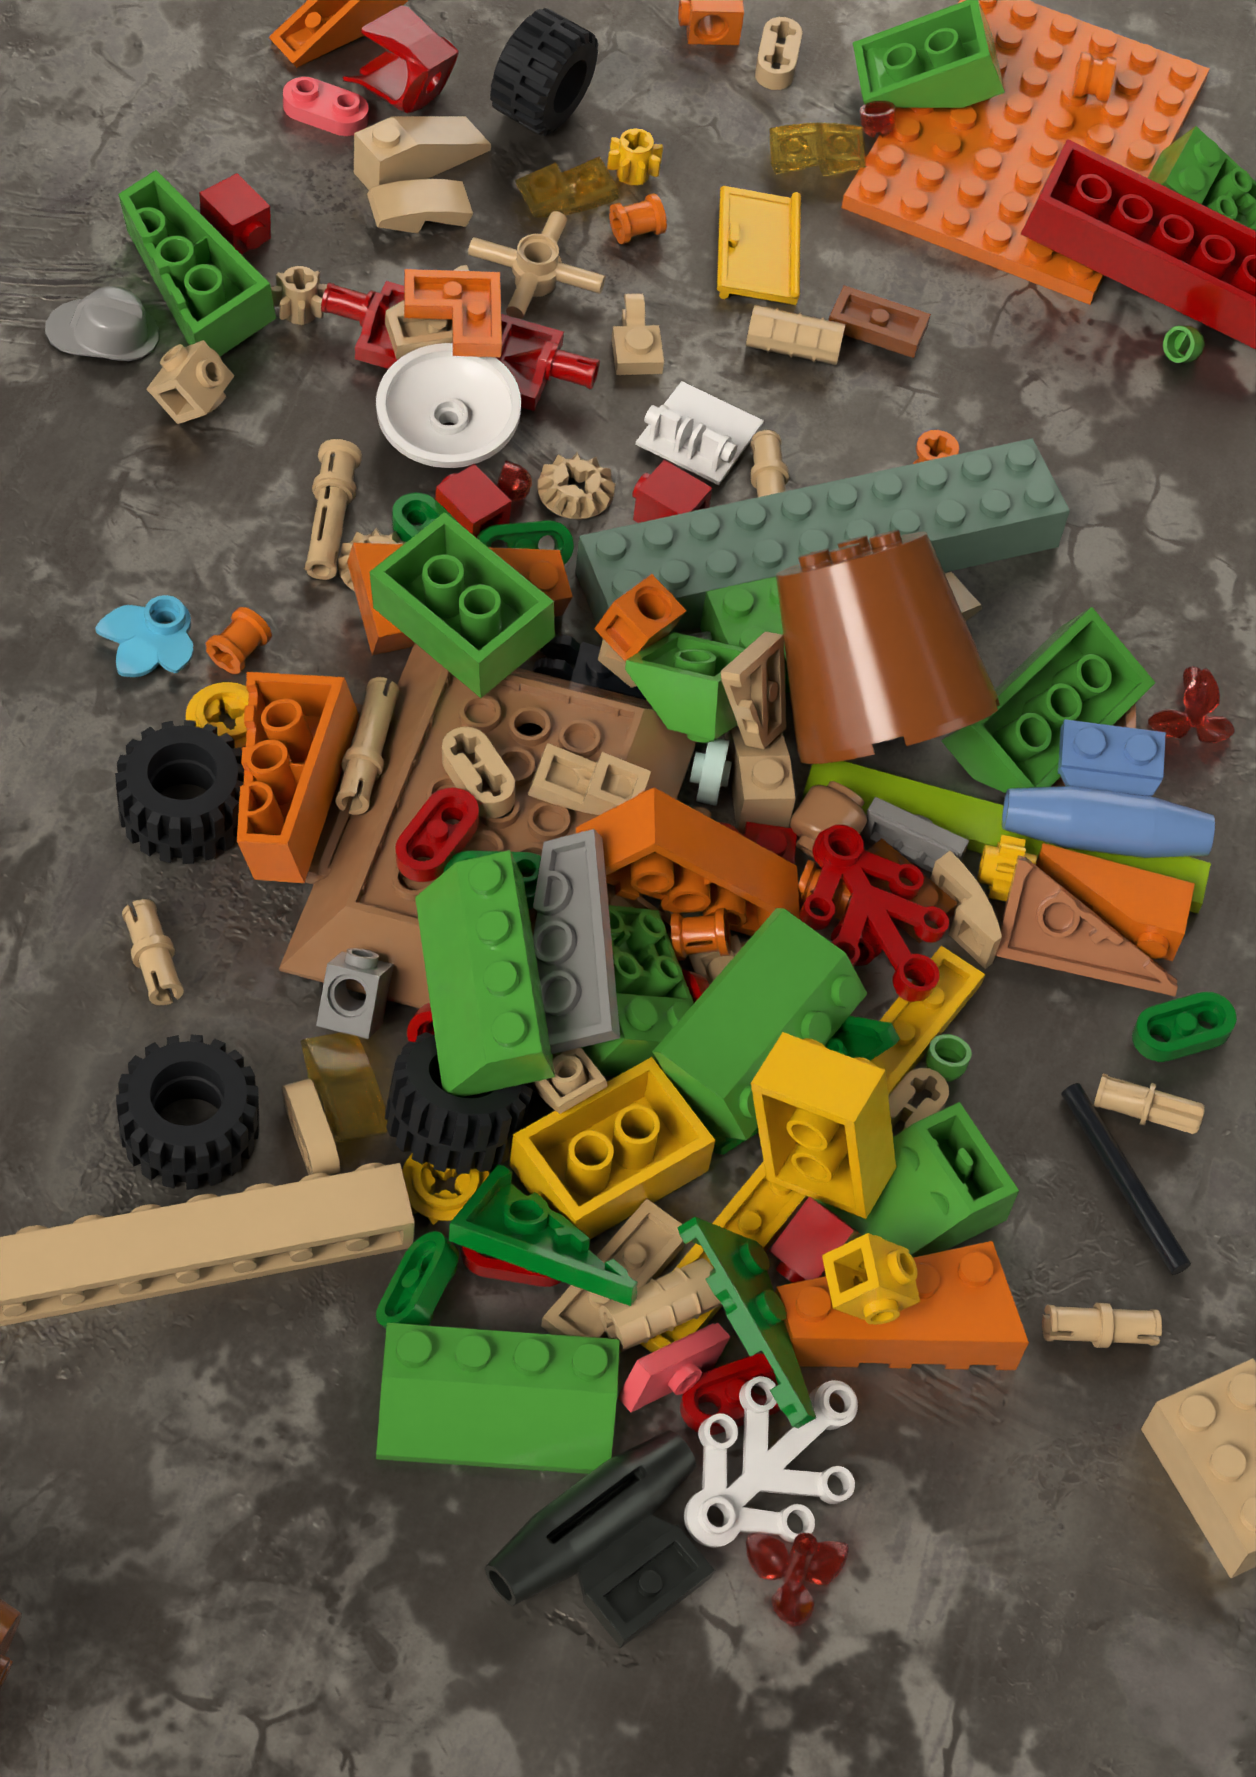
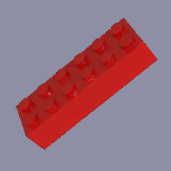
M1067 139L1024 225L1021 235L1256 349V231Z

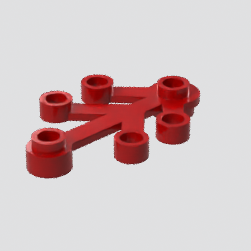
M834 825L821 831L814 841L812 851L815 861L822 869L813 894L806 898L800 910L801 921L813 930H822L829 925L835 913V905L832 898L840 878H842L852 896L838 937L832 940L831 943L849 956V960L854 967L860 957L858 943L867 921L895 970L892 982L898 996L909 1002L927 999L939 982V969L929 957L917 953L911 954L890 918L891 916L913 925L915 934L925 942L934 943L943 937L949 927L948 915L938 907H924L909 901L916 897L924 883L923 873L912 864L900 865L865 851L861 835L852 827ZM833 850L839 851L843 855H839L835 853ZM865 873L888 881L889 889L892 893L872 886ZM899 878L910 880L913 886L905 885ZM810 908L820 909L825 916L814 914ZM924 920L933 921L938 926V929L929 927ZM908 979L916 981L919 986L912 984Z

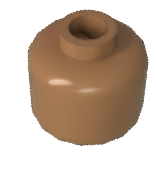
M830 781L827 786H812L793 814L790 822L793 832L799 837L796 843L797 848L814 859L812 848L816 837L821 831L834 825H847L860 834L867 822V815L862 809L865 803L863 799L849 788L834 781ZM833 850L835 853L843 855L841 852Z

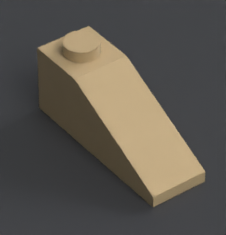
M392 116L354 133V174L368 190L372 187L392 182L429 179L491 151V143L466 116Z
M735 726L725 733V740H730L727 757L728 761L732 762L730 781L736 829L743 834L746 821L789 828L796 797L790 754L783 733L781 732L765 749L745 746L738 726Z

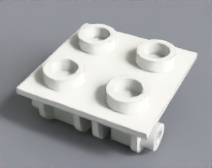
M681 381L664 405L660 407L652 405L649 408L644 420L649 425L637 439L635 445L719 485L752 440V436L764 424V420Z

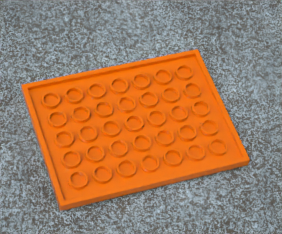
M979 0L993 36L1005 93L964 108L896 107L846 190L841 208L1091 305L1105 275L1021 235L1024 225L1066 140L1069 139L1148 178L1161 152L1175 142L1206 82L1210 69L1188 59L1156 49L1148 44L1121 36L1108 29L1076 19L1068 14L1036 4L1031 0ZM1081 52L1091 53L1094 59L1104 60L1106 57L1117 58L1113 84L1107 102L1098 101L1095 95L1085 94L1082 97L1072 96Z

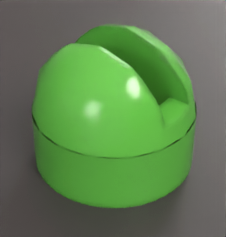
M1192 326L1172 327L1166 333L1163 341L1165 355L1175 363H1188L1197 359L1202 354L1205 345L1203 335Z
M951 1034L938 1035L930 1042L926 1054V1066L939 1072L947 1082H952L959 1079L967 1070L972 1056L971 1049L958 1036Z

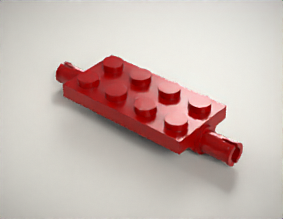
M386 281L380 293L370 290L368 294L329 282L322 297L321 311L359 321L362 327V332L355 345V359L387 369L398 360L396 359L385 325L386 310L404 300V286ZM501 314V357L495 358L502 362L514 376L520 391L522 408L535 411L547 381H551L552 377L585 386L587 389L593 388L599 371V359H591L561 350L564 331Z

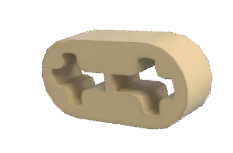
M776 17L767 21L764 26L757 57L755 78L765 88L771 90L785 89L794 80L802 39V28L793 19ZM778 38L786 39L785 44L777 43ZM773 62L780 63V69L772 68Z
M459 727L447 733L442 741V764L456 788L466 790L474 796L479 806V816L498 818L510 812L515 804V780L487 736L473 727ZM464 749L468 754L475 752V764L472 765L464 753L457 754V750ZM485 780L491 790H500V795L493 796L489 791L482 793V781Z
M918 1068L911 1070L903 1077L888 1096L892 1129L899 1120L905 1122L903 1129L905 1130L913 1123L945 1108L949 1097V1086L946 1079L939 1072L930 1068ZM924 1089L929 1090L932 1093L931 1098H925L917 1109L911 1106L915 1092L921 1093Z
M308 1078L283 1085L282 1093L286 1112L308 1174L326 1173L330 1176L339 1174L341 1169L337 1148L312 1080Z

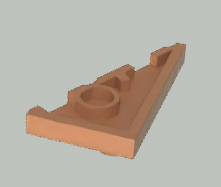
M1017 856L1000 926L1002 938L995 956L1176 996L1178 985L1177 979L1029 859Z

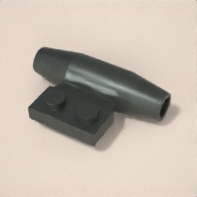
M667 1430L607 1460L534 1514L485 1566L486 1576L496 1593L507 1604L514 1606L578 1574L584 1604L618 1646L622 1648L704 1584L714 1573L713 1567L677 1524L674 1526L653 1516L656 1510L696 1468L695 1457L687 1443L674 1431Z

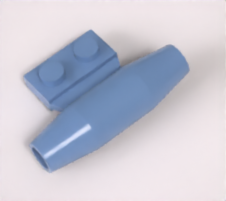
M1064 719L1060 731L1058 774L1061 775L1065 786L1008 788L1003 805L1002 829L1063 848L1141 858L1208 856L1214 839L1215 818L1212 814L1152 797L1164 777L1166 732Z

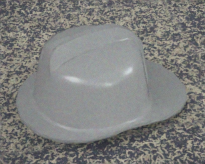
M108 286L99 288L83 299L64 303L51 312L45 323V335L50 344L62 352L73 355L132 361L141 359L151 353L159 342V328L154 318L145 311L140 299L135 294L121 287Z

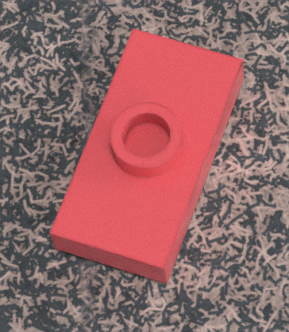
M712 1323L638 1359L625 1381L618 1399L632 1413L672 1392L675 1395L685 1393L696 1384L702 1373L714 1368L731 1336L719 1323Z

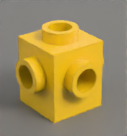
M867 1233L822 1255L833 1309L863 1319L868 1324L877 1325L897 1319L900 1315L899 1311L920 1302L915 1281L918 1275L917 1267L909 1250L905 1247L887 1241L880 1236Z

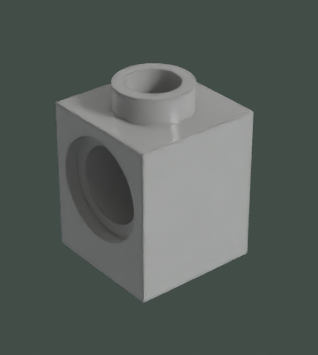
M351 948L347 949L346 952L338 954L327 963L316 1026L369 1039L383 1025L394 964L379 961L378 954L365 949ZM347 979H354L362 984L366 992V1000H357L349 994L346 988Z

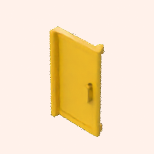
M722 186L720 188L717 290L721 299L728 298L729 294L791 305L797 304L800 296V193L795 192L789 198L729 186Z

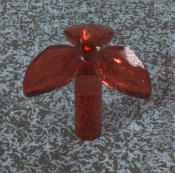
M1192 666L1184 670L1183 702L1185 710L1183 712L1174 709H1164L1155 712L1148 718V724L1155 731L1166 732V736L1182 739L1187 735L1191 727H1196L1199 741L1205 743L1221 742L1228 739L1234 733V727L1228 718L1224 716H1207L1220 704L1219 687L1214 676L1207 668L1201 670L1198 667Z
M804 1532L795 1537L790 1553H788L785 1544L780 1540L766 1534L751 1533L748 1534L746 1539V1552L750 1565L760 1578L766 1580L783 1578L784 1584L771 1598L773 1609L786 1624L800 1626L811 1617L815 1604L803 1583L807 1581L816 1585H827L833 1581L845 1565L849 1545L838 1541L817 1542V1539L812 1534Z

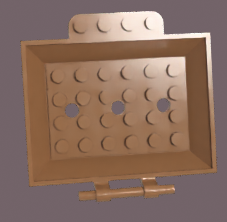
M414 643L397 684L400 692L395 702L381 755L384 760L382 774L374 781L369 808L363 814H349L352 796H349L344 811L340 810L336 805V796L340 790L344 775L342 770L305 880L306 883L313 884V888L280 964L279 971L324 983L327 963L341 952H346L347 949H365L378 954L379 961L394 964L387 1000L415 1008H420L430 1003L415 897L433 881L416 882L406 878L397 867L395 846L398 837L432 794L444 788H456L442 764V741L446 734L453 729L473 727L483 732L509 768L515 780V804L511 809L512 813L504 818H484L479 816L478 829L461 852L510 850L511 852H530L541 856L544 841L576 834L577 826L599 816L564 808L528 796L547 743L594 762H597L601 753L604 752L651 771L645 791L655 787L677 800L697 742L688 739L685 733L667 729L647 700L521 668L514 670L480 698ZM355 703L360 716L363 705ZM525 723H534L542 727L543 731L534 736H526L519 733L516 729ZM464 749L457 750V754L464 753L472 765L475 764V752L468 754ZM485 780L482 781V793L489 791L493 796L500 795V790L493 791ZM693 808L709 818L712 816L711 812L706 808ZM449 819L445 821V823L451 825L460 822L456 819ZM419 857L416 860L427 861L430 860V858ZM521 873L523 877H530L533 875L529 873ZM607 883L608 905L659 910L672 945L670 922L673 912L663 910L661 902L657 909L643 898L644 894L639 893V897L635 900L615 895V885ZM531 908L528 910L532 935H534L537 910ZM354 979L346 980V988L348 990L366 994L361 983Z

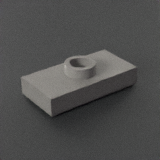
M877 797L874 798L868 808L867 822L861 833L862 839L872 845L881 838L884 839L910 863L930 872L933 871L935 861L949 851L962 862L969 840L933 824L928 818L911 814Z

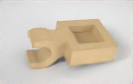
M643 293L624 294L625 309H622L623 326H613L611 338L616 375L662 374L664 357L659 325L645 326Z

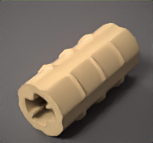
M754 305L746 346L766 350L767 353L775 352L789 355L790 358L794 356L809 359L813 363L818 361L837 365L845 324L825 320L824 317L819 319L805 316L801 312L796 314L781 311L779 308L772 309Z
M701 1258L682 1268L676 1267L673 1272L656 1280L651 1278L649 1283L637 1288V1299L632 1306L614 1300L601 1305L599 1315L603 1328L609 1339H620L619 1352H623L642 1342L647 1343L649 1339L668 1330L673 1331L674 1327L693 1318L698 1319L700 1315L722 1305L705 1280L710 1276V1271L713 1269L707 1260Z

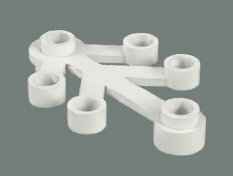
M758 1376L746 1382L739 1392V1400L744 1408L743 1471L728 1487L727 1448L732 1446L737 1439V1425L726 1414H715L704 1420L698 1431L699 1440L704 1446L702 1490L689 1499L684 1511L685 1526L690 1536L699 1544L711 1548L721 1547L732 1542L739 1532L779 1535L787 1542H798L809 1537L815 1527L813 1513L806 1506L793 1504L782 1509L780 1512L745 1508L743 1506L758 1492L820 1497L822 1501L828 1504H837L851 1497L855 1489V1480L851 1472L842 1466H833L822 1472L784 1469L825 1429H838L854 1419L858 1410V1400L855 1392L848 1384L838 1380H831L816 1387L809 1395L816 1419L800 1428L792 1427L768 1449L769 1410L777 1403L770 1389L774 1388L776 1384L764 1376ZM753 1386H759L765 1391L767 1399L764 1405H759L753 1401L751 1397ZM831 1393L838 1394L843 1399L844 1410L842 1413H838L831 1408L829 1404ZM712 1423H718L724 1427L726 1439L723 1443L716 1442L711 1437L710 1427ZM830 1475L837 1476L841 1480L843 1489L840 1495H835L829 1490L827 1481ZM710 1506L718 1507L723 1513L724 1520L720 1527L712 1525L708 1520L707 1511ZM790 1513L797 1514L802 1520L803 1527L799 1534L792 1532L787 1525V1518Z

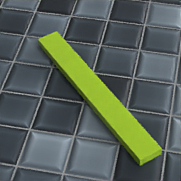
M846 761L812 764L803 792L802 800L812 786H827L830 781L837 782L849 788L863 799L865 803L862 809L866 815L874 798L877 797L911 814L924 816L932 821L933 824L969 840L967 849L979 853L983 852L985 844L997 847L1001 835L1026 839L1025 853L1035 854L1037 857L1042 843L1053 845L1002 829L1003 805ZM1064 848L1195 883L1190 912L1199 913L1211 866L1210 862L1188 856L1141 858Z

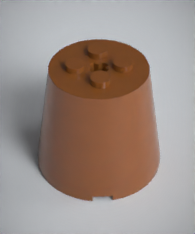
M893 530L872 536L869 540L867 535L852 538L838 543V548L830 552L828 549H823L799 556L800 564L784 569L776 574L797 750L802 763L823 764L875 755L876 752L873 744L903 736L906 746H910L962 729L998 711L997 706L1000 705L998 695L927 532L900 535L899 530Z

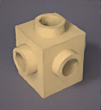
M204 340L187 347L179 344L162 357L160 361L162 369L147 387V391L177 424L207 415L215 410L224 401L226 394L223 391L235 375L222 362L219 354L210 348Z

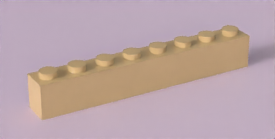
M369 1163L360 1166L353 1172L332 1176L326 1173H314L294 1183L278 1186L261 1183L250 1186L243 1192L224 1196L201 1194L181 1204L164 1207L156 1204L139 1206L127 1214L110 1217L88 1215L77 1219L73 1224L51 1228L40 1225L22 1228L16 1234L0 1237V1326L408 1249L414 1241L415 1222L401 1164L396 1163L385 1166L382 1163Z

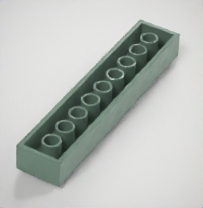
M1033 438L580 535L575 573L596 625L616 599L653 574L687 610L669 633L671 634L672 632L678 633L700 628L706 591L775 577L778 572L800 564L799 556L823 549H828L830 552L837 549V544L845 540L865 535L868 536L869 540L872 536L893 530H899L900 535L927 532L945 573L1059 547L1070 510Z

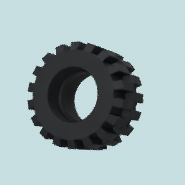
M549 8L536 10L515 30L499 57L491 84L490 100L492 101L493 108L539 135L546 136L552 131L554 132L573 114L590 85L598 57V39L590 31Z
M184 720V725L174 726L173 721L163 722L162 729L155 731L152 727H149L142 731L141 741L132 739L126 745V755H120L117 762L118 773H115L119 819L121 827L126 829V837L132 844L140 842L141 852L148 856L157 852L160 855V861L171 863L174 857L182 858L183 864H194V857L203 856L204 860L207 861L216 857V849L218 848L226 852L234 845V836H237L240 786L244 783L241 747L235 748L234 739L227 733L218 736L217 727L206 724L203 728L196 727V721ZM180 784L196 785L207 790L198 797L186 800L171 799L160 794L165 789Z
M425 1032L417 1036L416 1042L409 1041L402 1048L401 1055L397 1056L385 1109V1119L388 1120L386 1128L391 1137L397 1138L395 1145L402 1152H412V1159L420 1164L425 1162L433 1164L434 1170L445 1172L446 1168L455 1169L457 1174H469L470 1169L474 1168L480 1172L491 1170L493 1163L501 1165L509 1159L513 1134L524 1127L533 1091L531 1089L533 1082L466 1097L451 1095L442 1090L435 1035Z
M191 1034L190 1041L180 1042L179 1035L167 1037L166 1046L159 1047L156 1042L145 1047L144 1059L135 1055L128 1063L129 1074H121L118 1082L119 1094L116 1095V1105L122 1148H126L127 1158L133 1167L141 1164L142 1175L151 1181L157 1175L162 1176V1186L174 1189L177 1181L186 1182V1190L199 1189L198 1181L207 1179L210 1186L221 1183L222 1172L227 1171L233 1176L242 1168L241 1157L246 1159L251 1157L254 1151V1140L258 1139L259 1096L258 1086H255V1074L251 1066L244 1067V1057L237 1050L227 1054L226 1043L214 1039L210 1045L203 1043V1035ZM190 1098L206 1101L218 1109L216 1114L210 1119L190 1126L170 1123L159 1115L169 1104Z

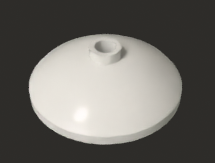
M441 343L413 350L398 359L387 370L378 387L376 412L383 434L400 453L425 465L440 468H458L480 463L505 447L513 437L520 421L521 396L514 376L497 358L453 356L452 343ZM447 422L454 423V425H443V424H444V423H447Z

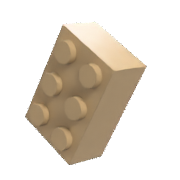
M1252 1358L1157 1401L1141 1428L1230 1578L1256 1567V1362Z

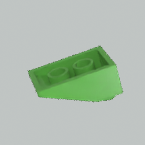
M966 0L852 42L863 102L866 107L964 108L1005 93L993 36L979 0Z

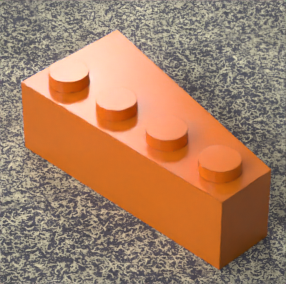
M353 543L347 564L372 655L414 646V642L373 608L369 573L404 544ZM488 547L554 601V617L564 614L573 596L560 550Z
M247 672L246 687L249 697L248 705L245 706L244 724L247 732L246 747H242L241 764L244 768V783L240 786L237 843L254 880L305 883L342 772V759L350 748L360 716L345 677Z
M655 787L639 793L636 797L576 827V833L595 829L602 836L606 883L615 885V895L635 900L639 897V893L661 899L662 909L673 913L700 911L703 912L704 916L714 915L716 909L726 908L730 930L749 936L754 935L776 908H784L800 919L798 872L795 864Z
M993 1241L914 1257L918 1272L915 1281L920 1302L899 1311L900 1315L897 1319L884 1324H868L863 1319L833 1309L826 1276L777 1286L775 1292L782 1300L786 1309L784 1322L799 1367L858 1368L859 1363L889 1364V1368L911 1369L912 1364H943L945 1369L968 1370L970 1365H995L996 1370H1016L1029 1341Z

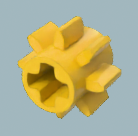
M628 129L622 133L620 139L616 137L611 138L607 169L617 170L616 173L620 182L628 185H643L650 175L654 177L659 176L663 145L654 144L651 133L643 129Z
M1001 835L997 847L985 844L980 860L977 882L989 885L988 898L1007 901L1018 855L1026 857L1036 865L1037 855L1025 853L1026 839Z

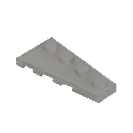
M595 829L544 841L533 908L537 910L533 941L551 1054L620 1039L602 836Z

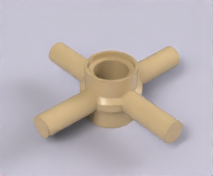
M558 211L552 212L542 233L523 237L518 243L517 250L476 237L472 238L468 255L512 268L515 275L516 289L506 309L508 316L523 319L532 297H541L551 293L556 286V281L601 294L605 283V275L567 265L561 261L557 242L567 223V218L563 213Z

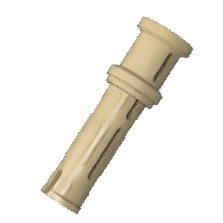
M331 439L320 445L318 451V458L321 462L320 474L315 477L312 485L313 494L317 499V506L305 570H307L309 576L319 580L331 579L337 573V559L343 533L346 506L351 503L356 495L357 488L353 481L354 472L360 466L362 460V453L357 445L342 439Z

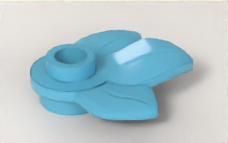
M157 596L151 599L145 607L123 605L107 614L95 627L97 634L120 644L117 649L116 668L118 674L124 677L144 676L152 672L159 664L170 672L178 673L187 666L193 655L194 646L188 635L191 627L190 613L183 603L173 596Z

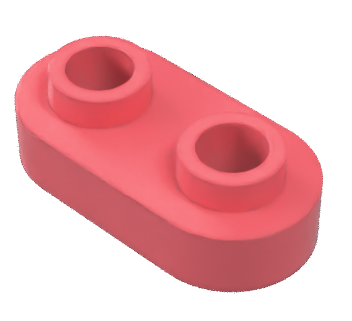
M311 77L292 79L283 88V109L294 120L339 136H354V133L365 129L368 125V103L357 93Z

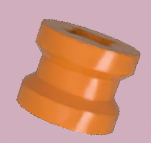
M1081 52L1072 96L1082 97L1085 94L1095 95L1098 101L1107 102L1113 84L1117 58L1106 57L1104 60L1094 59L1091 53Z

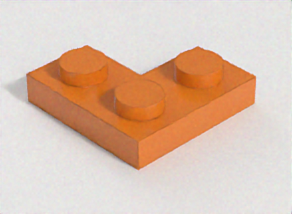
M405 269L404 318L452 320L453 356L501 357L500 272Z

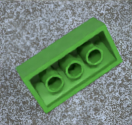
M1090 607L1063 624L995 689L1000 704L997 706L998 711L981 721L947 734L941 742L974 780L1006 793L1008 788L1051 787L1061 777L1058 774L1060 731L1064 719L1113 725L1156 682L1094 608Z
M510 850L456 862L415 897L442 1090L457 1097H466L554 1078L555 1072L523 876Z
M776 908L652 1052L666 1076L711 1135L747 1140L758 1127L751 1082L782 1032L800 1039H814L825 1046L868 993L844 951L786 909Z
M387 1323L376 1459L590 1474L612 1457L618 1391L620 1339Z

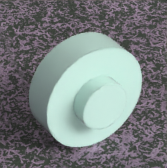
M717 738L713 742H708L706 754L695 753L690 782L699 784L696 802L716 806L720 786L727 787L732 762L726 761L730 740Z

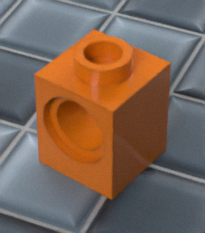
M679 0V26H686L688 44H740L744 17L743 0Z
M651 574L616 599L594 629L626 662L628 658L669 635L687 610Z

